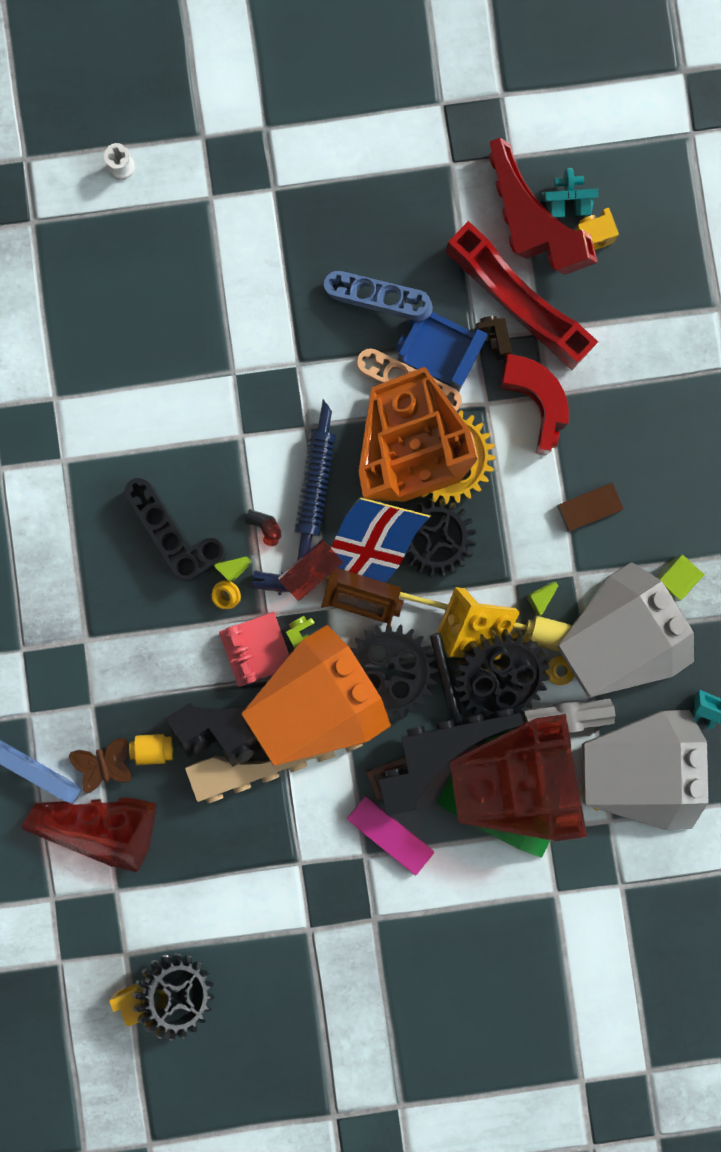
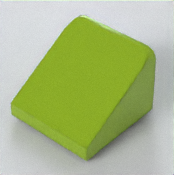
M246 556L214 564V567L228 581L234 582L252 564V561Z
M551 582L527 595V599L537 616H541L558 588L557 582Z

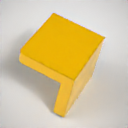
M136 984L116 991L109 1000L113 1012L121 1011L126 1026L139 1023L137 1019L142 1014V1012H136L133 1009L136 1004L140 1003L139 999H135L132 996L135 992H141V987Z

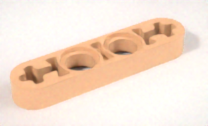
M372 348L362 351L357 360L360 373L380 384L389 381L388 373L394 368L401 369L404 375L416 370ZM373 356L375 357V363L383 367V362L389 363L384 369L383 377L378 376L380 369L374 366L370 370L366 369L363 359L369 360ZM434 379L446 397L448 395L454 397L453 402L456 403V406L453 407L458 411L462 403L460 393L456 389Z

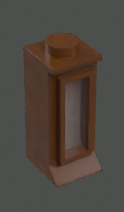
M334 567L326 587L321 608L332 606L387 623V626L390 627L393 616H400L404 600L399 599L401 587Z

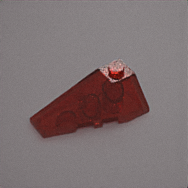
M129 797L119 798L118 802L102 803L101 799L91 800L90 804H73L66 801L35 803L22 828L29 833L108 866L138 872L150 849L157 805L153 802Z

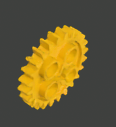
M462 410L458 414L472 433L478 460L471 467L469 478L431 492L433 493L434 503H436L439 496H443L445 504H448L450 496H454L456 502L460 503V494L463 493L468 499H471L470 489L473 488L480 492L481 488L478 482H489L484 472L494 471V468L487 465V461L496 459V456L488 454V451L493 449L495 445L486 444L485 442L490 437V432L481 434L480 430L484 424L472 425L473 415L464 420Z

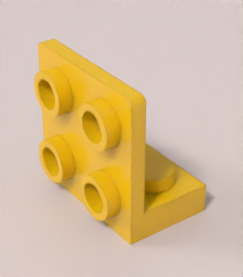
M455 587L436 633H441L445 651L450 657L464 658L461 651L467 650L470 652L472 650L470 641L476 644L481 643V634L486 639L491 638L492 630H495L498 636H501L504 629L511 633L519 611L512 607L479 604L465 588ZM501 654L496 656L494 660L499 659Z

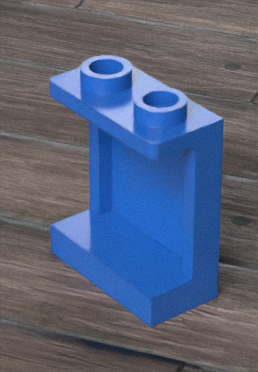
M434 312L425 320H410L408 325L412 326L408 337L402 335L395 351L399 352L398 361L416 370L426 367L434 379L460 392L488 334L479 329L474 333Z

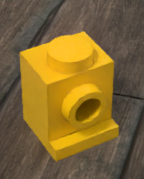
M609 207L603 209L598 218L595 215L583 218L579 221L576 229H574L575 231L582 229L591 234L595 250L612 245L619 236Z

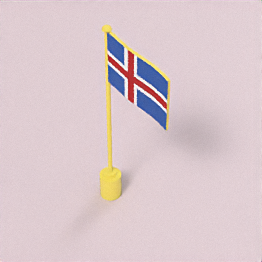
M360 498L346 514L330 549L316 568L315 566L310 567L309 576L313 577L315 575L330 579L333 568L336 567L386 583L400 566L415 534L431 516ZM400 592L399 598L444 610L448 606V604ZM535 616L534 621L528 620L527 625L515 622L513 628L524 630V636L528 634L533 642L536 641L540 647L560 652L556 646L570 629L571 625Z

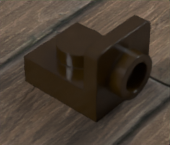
M487 316L481 318L479 323H476L475 333L477 329L487 334L492 333L488 337L491 353L496 352L497 360L506 359L507 355L512 353L505 318L497 319V316Z

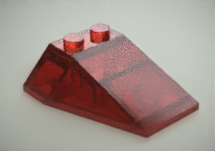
M566 714L535 718L450 761L459 823L555 842L587 838Z

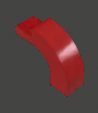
M508 354L504 362L500 389L523 393L535 402L541 417L536 454L548 455L552 448L556 449L558 444L559 431H555V428L564 429L568 425L569 407L566 394L558 379L542 364L526 357Z

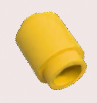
M164 734L136 735L135 741L129 743L130 760L135 759L136 765L165 764L167 760H173L172 736L165 737Z

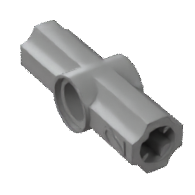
M611 699L581 703L579 701L553 704V707L522 711V726L526 736L555 732L557 734L584 731V728L615 724V708Z

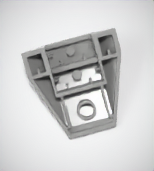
M633 562L607 577L556 646L588 698L673 677L694 662V632L663 582Z
M690 710L659 711L582 743L583 804L664 830L693 829L708 804L707 741Z

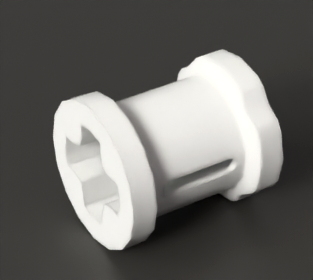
M114 143L109 145L104 151V161L115 178L125 180L133 175L135 164L126 147L120 143Z

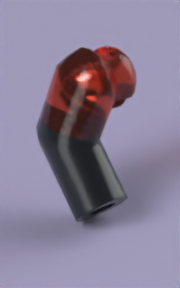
M249 509L245 523L260 527L264 535L263 542L267 546H276L282 533L276 519L271 515Z

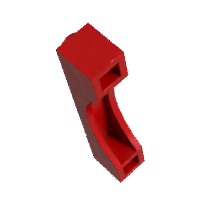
M469 221L448 241L446 254L569 369L573 370L596 346L598 341L577 321L555 309L520 279L500 256L490 240Z

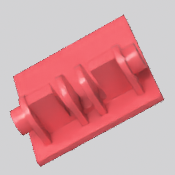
M274 612L239 625L228 627L219 632L238 687L273 675L289 656Z

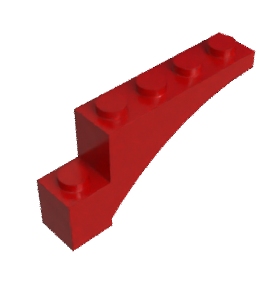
M500 137L490 141L491 153H489V160L497 173L498 180L495 184L499 196L503 198L505 208L502 209V215L510 228L509 244L512 251L527 259L550 250L548 252V260L551 267L564 275L597 264L598 261L591 234L582 229L578 231L572 230L551 215L535 198L524 181L516 164L511 145Z

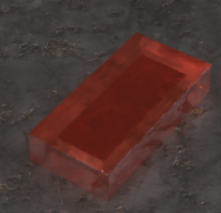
M322 539L279 576L278 579L299 602L338 568L343 561Z

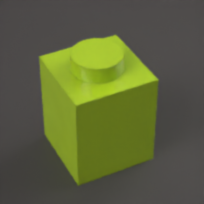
M684 555L675 556L656 578L663 582L676 602L682 601L705 574Z

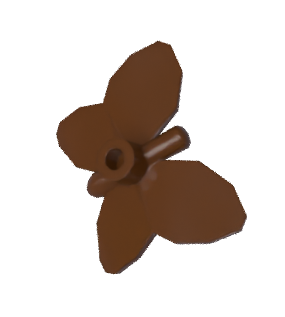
M122 737L113 740L106 747L105 757L102 749L96 750L97 757L90 751L76 750L70 752L71 764L78 771L84 773L82 785L83 791L86 794L98 788L102 779L107 783L110 778L117 782L127 783L131 781L130 770L124 763L129 750L126 738Z

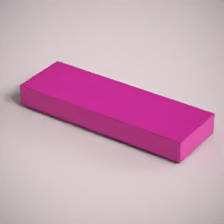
M366 795L347 817L350 823L415 876L435 853L434 850L391 815L387 816L386 811Z

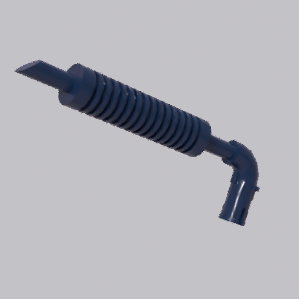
M322 399L318 430L310 431L309 441L311 442H308L310 448H307L309 454H306L308 459L305 460V463L308 465L304 466V469L307 471L303 472V475L306 477L302 479L305 482L301 485L304 488H301L300 491L303 494H300L299 497L302 500H299L301 506H298L300 510L297 512L299 517H296L298 523H295L294 529L295 533L301 534L297 563H293L291 573L281 572V575L255 570L253 578L262 579L265 582L252 580V589L274 591L281 595L283 592H292L299 589L307 581L311 567L308 565L312 536H320L321 532L319 525H322V521L319 520L323 519V516L320 513H324V510L321 508L325 507V504L322 502L326 500L323 496H326L327 493L324 490L328 488L325 485H328L326 479H329L327 473H330L328 468L331 467L329 462L332 461V458L329 456L333 455V452L330 450H334L332 445H334L336 437L335 434L329 433L332 410L324 399Z

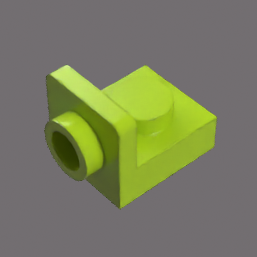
M305 616L289 624L291 629L286 633L294 648L303 639L308 637V634L302 637L300 632L315 624L312 618L306 620Z

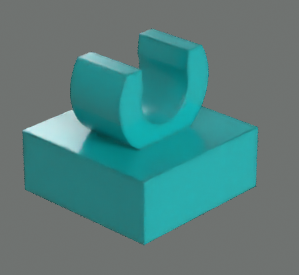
M699 690L694 697L695 709L692 715L696 723L701 717L706 718L707 729L711 730L716 723L721 725V698Z

